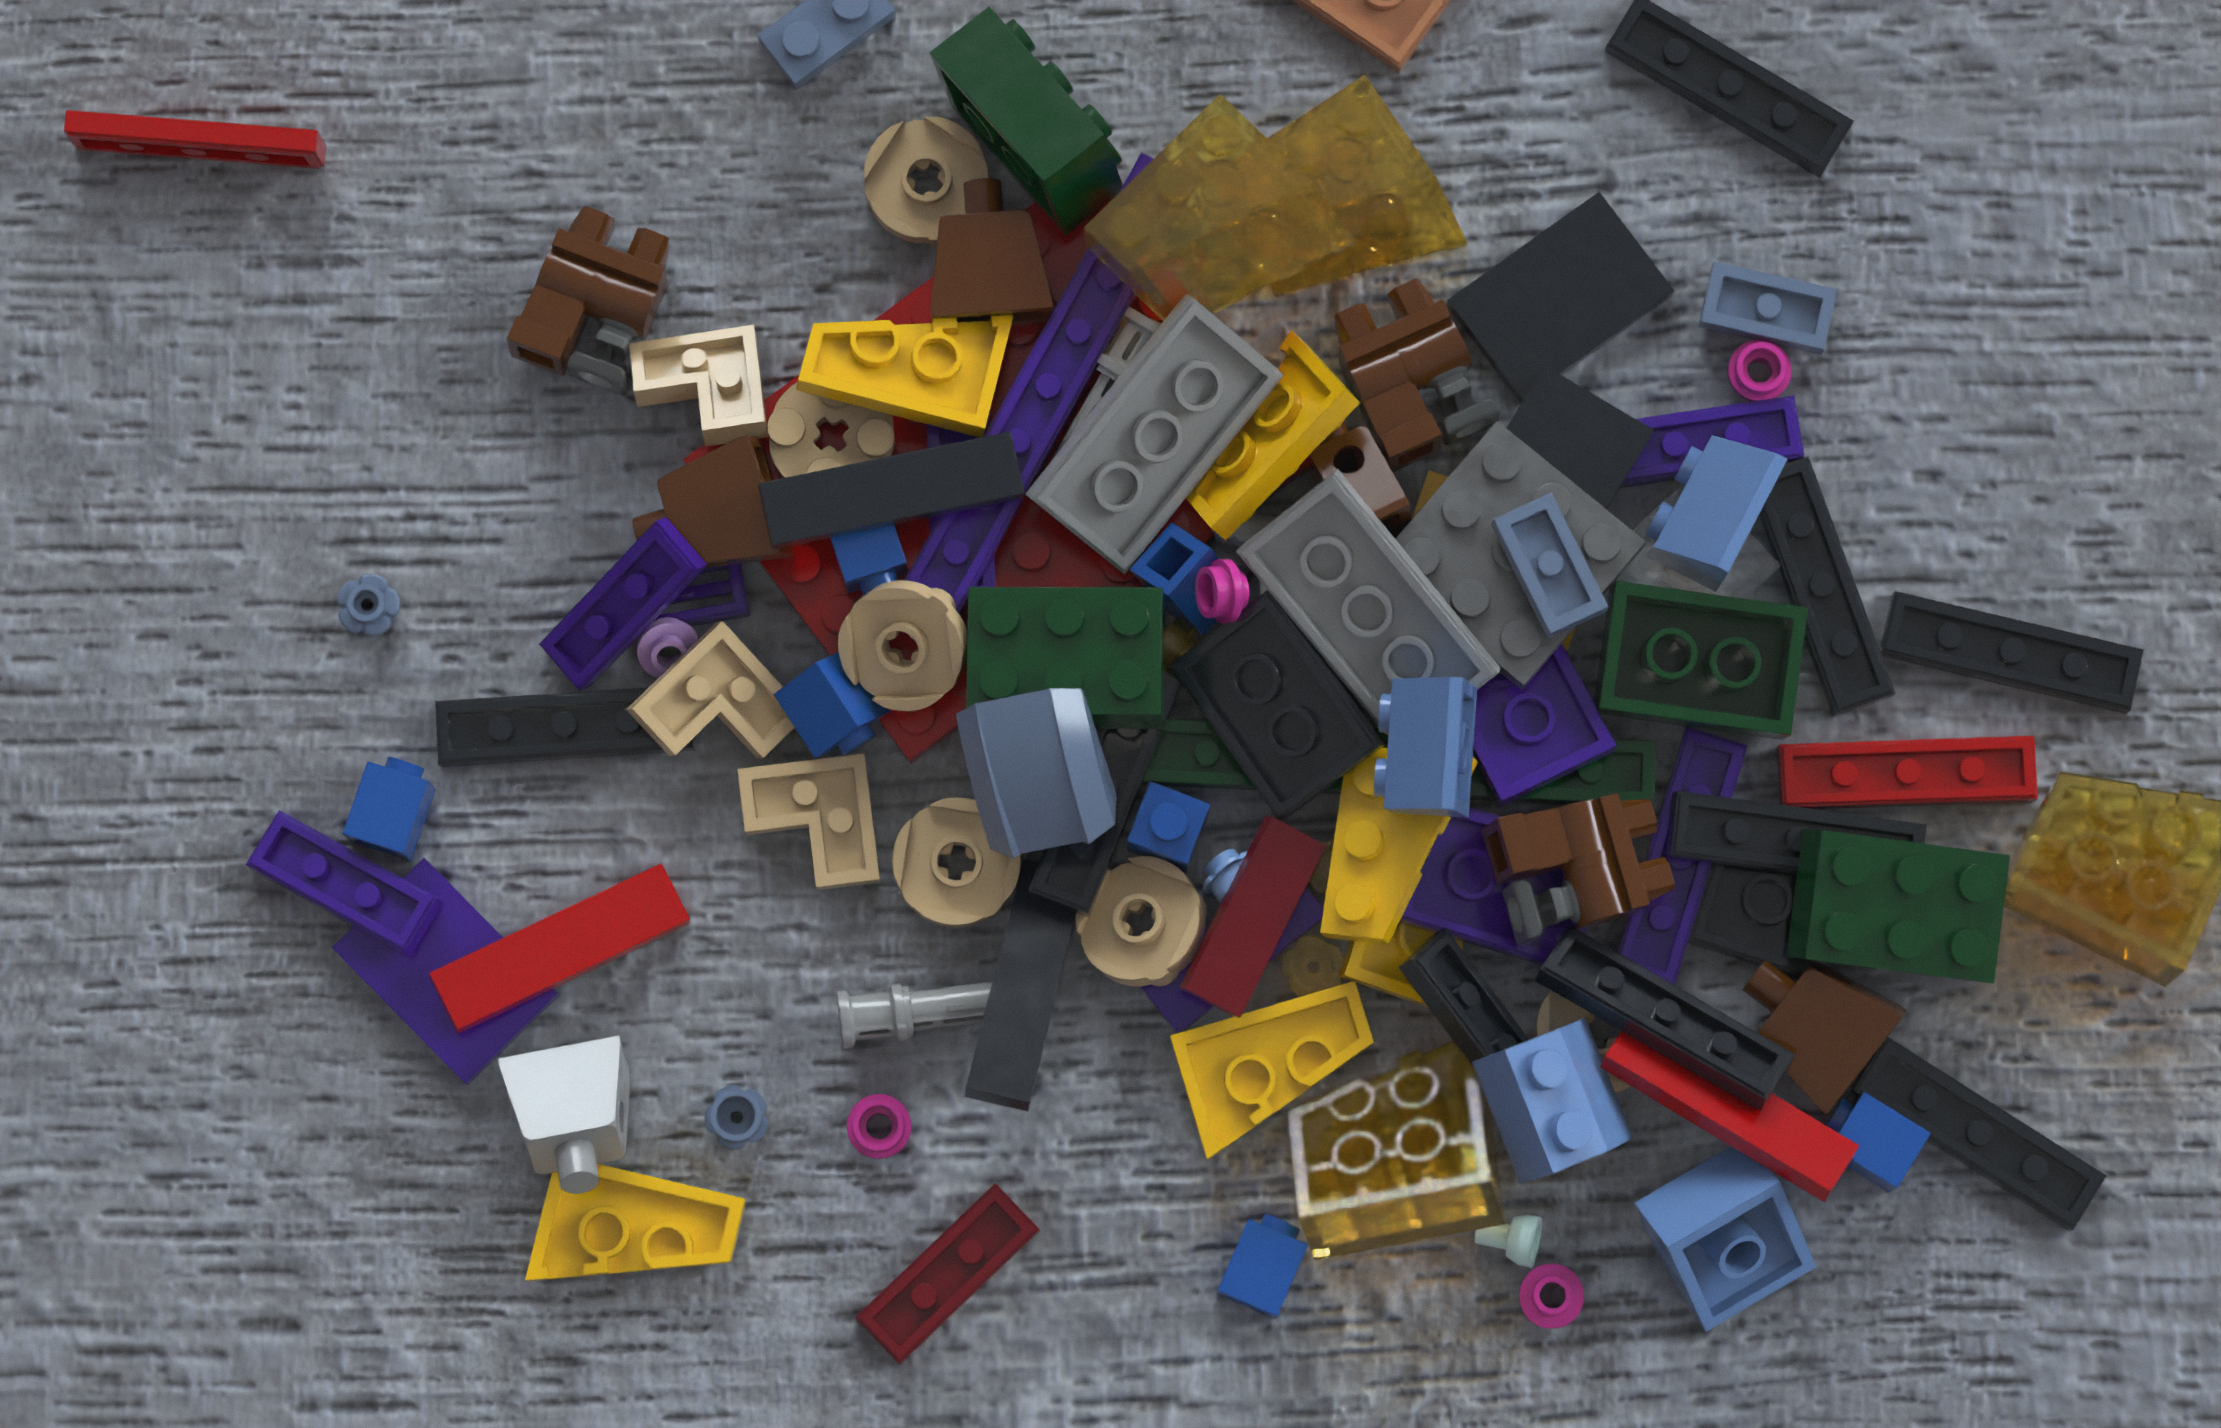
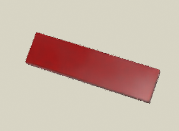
M66 110L64 133L77 150L314 169L324 167L326 144L318 130Z
M2034 736L1779 744L1777 746L1780 805L1809 809L2035 802L2038 799Z
M661 863L429 973V979L458 1035L689 925L690 918Z
M1621 1031L1605 1054L1600 1068L1824 1203L1859 1148L1858 1144L1773 1093L1760 1111Z

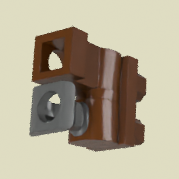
M583 206L568 231L558 228L552 242V249L542 265L521 316L516 317L506 339L511 357L561 376L565 375L568 368L569 375L573 378L625 396L629 390L626 363L630 352V342L634 338L647 339L659 304L662 302L668 288L665 268L670 248L669 239L665 235L647 228H637L628 252L624 253L607 246L616 226L615 219L607 213ZM589 317L594 318L601 325V329L595 337L596 349L591 356L582 352H575Z
M1418 279L1410 280L1388 292L1387 300L1397 318L1396 321L1377 329L1365 303L1337 313L1334 318L1340 344L1339 365L1349 382L1353 395L1360 402L1358 406L1368 429L1392 472L1440 452L1441 440L1446 446L1494 425L1496 421L1499 422L1500 416L1499 407L1493 399H1486L1479 403L1473 400L1471 385L1464 375L1472 367L1471 357L1456 325L1451 320V314L1444 300L1434 303L1432 297ZM1421 388L1423 390L1433 388L1438 395V403L1443 415L1441 431L1432 413L1428 412L1418 392Z
M1618 793L1598 799L1580 801L1524 815L1517 813L1498 817L1481 830L1496 884L1500 885L1516 881L1504 888L1502 895L1517 947L1530 944L1533 940L1540 937L1544 928L1556 925L1564 920L1571 919L1576 930H1581L1611 920L1632 916L1650 905L1651 901L1675 889V881L1670 864L1665 857L1638 863L1632 841L1650 837L1657 833V819L1652 802L1649 799L1620 801ZM1561 869L1564 876L1562 878V887L1548 889L1540 895H1533L1530 883L1526 880H1520Z

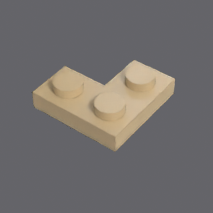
M754 325L630 343L633 390L637 408L698 398L705 447L726 444L745 435L756 438L769 437L758 343Z
M723 621L712 625L626 709L669 756L678 754L716 715L757 759L764 758L795 728L773 695L783 686Z
M865 753L737 769L746 835L809 828L817 890L881 882Z

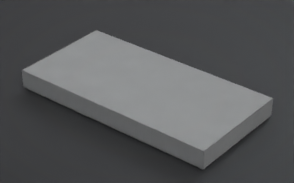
M1185 294L1025 495L1125 575L1284 374L1197 300Z
M1338 469L1236 551L1377 724L1381 694H1391L1392 679L1461 677L1478 690L1501 670L1496 661Z

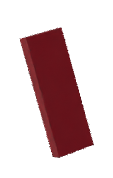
M1265 816L1179 988L1232 1017L1241 1018L1326 846L1273 816Z
M995 1183L870 1302L855 1319L901 1365L1040 1232V1229Z

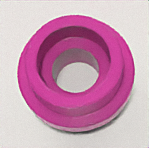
M1763 339L1750 340L1740 345L1731 356L1727 369L1729 383L1733 390L1741 398L1750 402L1779 397L1787 388L1792 373L1791 363L1786 352L1776 343ZM1756 362L1766 365L1770 371V378L1765 382L1753 381L1748 375V366Z
M1217 559L1209 567H1202L1198 571L1195 579V599L1202 616L1205 618H1215L1216 621L1222 624L1233 623L1238 620L1242 609L1247 606L1249 601L1247 577L1231 559Z
M874 1094L861 1099L854 1105L847 1120V1134L854 1148L862 1155L872 1159H886L898 1154L906 1146L911 1135V1119L908 1111L900 1101L889 1095ZM877 1115L886 1116L892 1123L890 1134L883 1139H875L867 1131L868 1122Z
M1544 1264L1531 1270L1523 1279L1519 1289V1303L1524 1315L1533 1324L1546 1329H1557L1568 1325L1579 1315L1584 1303V1290L1577 1275L1569 1268L1559 1264ZM1556 1284L1562 1289L1564 1300L1558 1308H1548L1541 1302L1540 1291L1544 1285Z

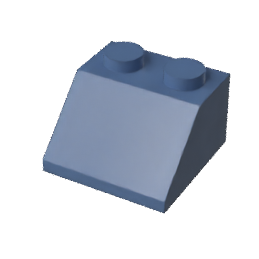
M1714 435L1711 436L1704 451L1691 446L1674 479L1685 485L1677 503L1673 507L1662 502L1645 536L1656 541L1648 558L1716 592L1729 573L1788 459L1774 452Z
M1461 677L1392 679L1391 694H1381L1378 724L1379 732L1389 733L1387 759L1377 758L1374 795L1375 797L1384 798L1385 810L1391 813L1469 818L1477 688L1466 679Z
M1586 1017L1472 1062L1520 1184L1554 1174L1610 1151L1633 1139L1608 1073L1600 1068L1603 1060Z
M1731 1146L1634 1203L1653 1246L1705 1332L1817 1267L1778 1178L1771 1170Z

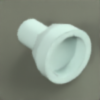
M1533 1215L1517 1216L1513 1218L1511 1224L1480 1218L1476 1226L1474 1242L1475 1244L1505 1249L1506 1256L1519 1266L1532 1268L1539 1248L1542 1218Z

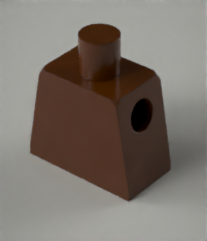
M980 178L965 182L963 184L965 214L945 215L940 217L931 297L932 320L933 318L957 317V322L990 321L991 316L1014 315L1011 325L1047 322L1053 312L1052 297L1029 210L1003 211L1002 185L999 179Z
M1343 422L1308 456L1311 480L1314 487L1338 469L1395 539L1412 520L1410 503L1366 426H1359L1348 431Z
M750 435L739 437L659 478L657 486L663 509L633 518L636 540L655 521L667 517L707 563L705 568L783 559L794 556L792 546L773 550L771 548L758 490L759 483L773 480L762 440Z
M1765 960L1742 989L1772 1013L1758 1033L1795 1054L1786 1073L1813 1103L1826 1114L1832 1109L1907 1013V1010L1901 1005L1817 961H1814L1799 980L1794 982Z

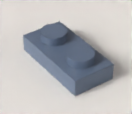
M805 0L757 36L759 43L797 90L894 19L896 12L888 0Z
M1714 261L1710 271L1698 327L1753 340H1768L1780 346L1822 355L1825 350L1838 289Z
M1552 492L1493 519L1491 526L1548 639L1606 613L1609 606Z

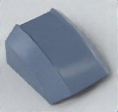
M1050 688L976 703L956 714L974 797L991 850L1014 859L1023 853L1079 842L1090 844L1115 825L1117 794L1083 689Z

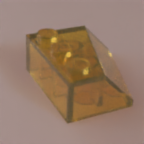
M1365 75L1207 177L1206 197L1276 298L1344 280L1352 274L1386 265L1392 267L1411 262L1415 257L1442 250L1448 252L1467 247L1468 245L1436 176Z
M1221 94L1084 227L1085 246L1163 321L1185 294L1193 297L1208 311L1215 314L1245 299L1246 295L1280 278L1284 280L1304 270L1305 266L1333 252L1336 254L1356 244V240L1313 182Z
M2060 772L2009 862L2004 907L2166 987L2185 971L2221 892V800L2204 798L2202 793L2182 790L2178 793L2140 788L2138 783Z
M1454 1041L1424 1055L1417 1049L1398 1058L1399 1067L1373 1080L1365 1082L1357 1078L1288 1112L1298 1219L1315 1260L1505 1224L1490 1107L1474 1067Z

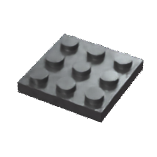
M1496 421L1397 536L1396 541L1500 666L1501 670L1499 672L1519 689L1523 690L1574 628L1550 639L1547 638L1491 526L1493 519L1552 492L1602 594L1608 590L1642 550L1646 541L1511 431Z

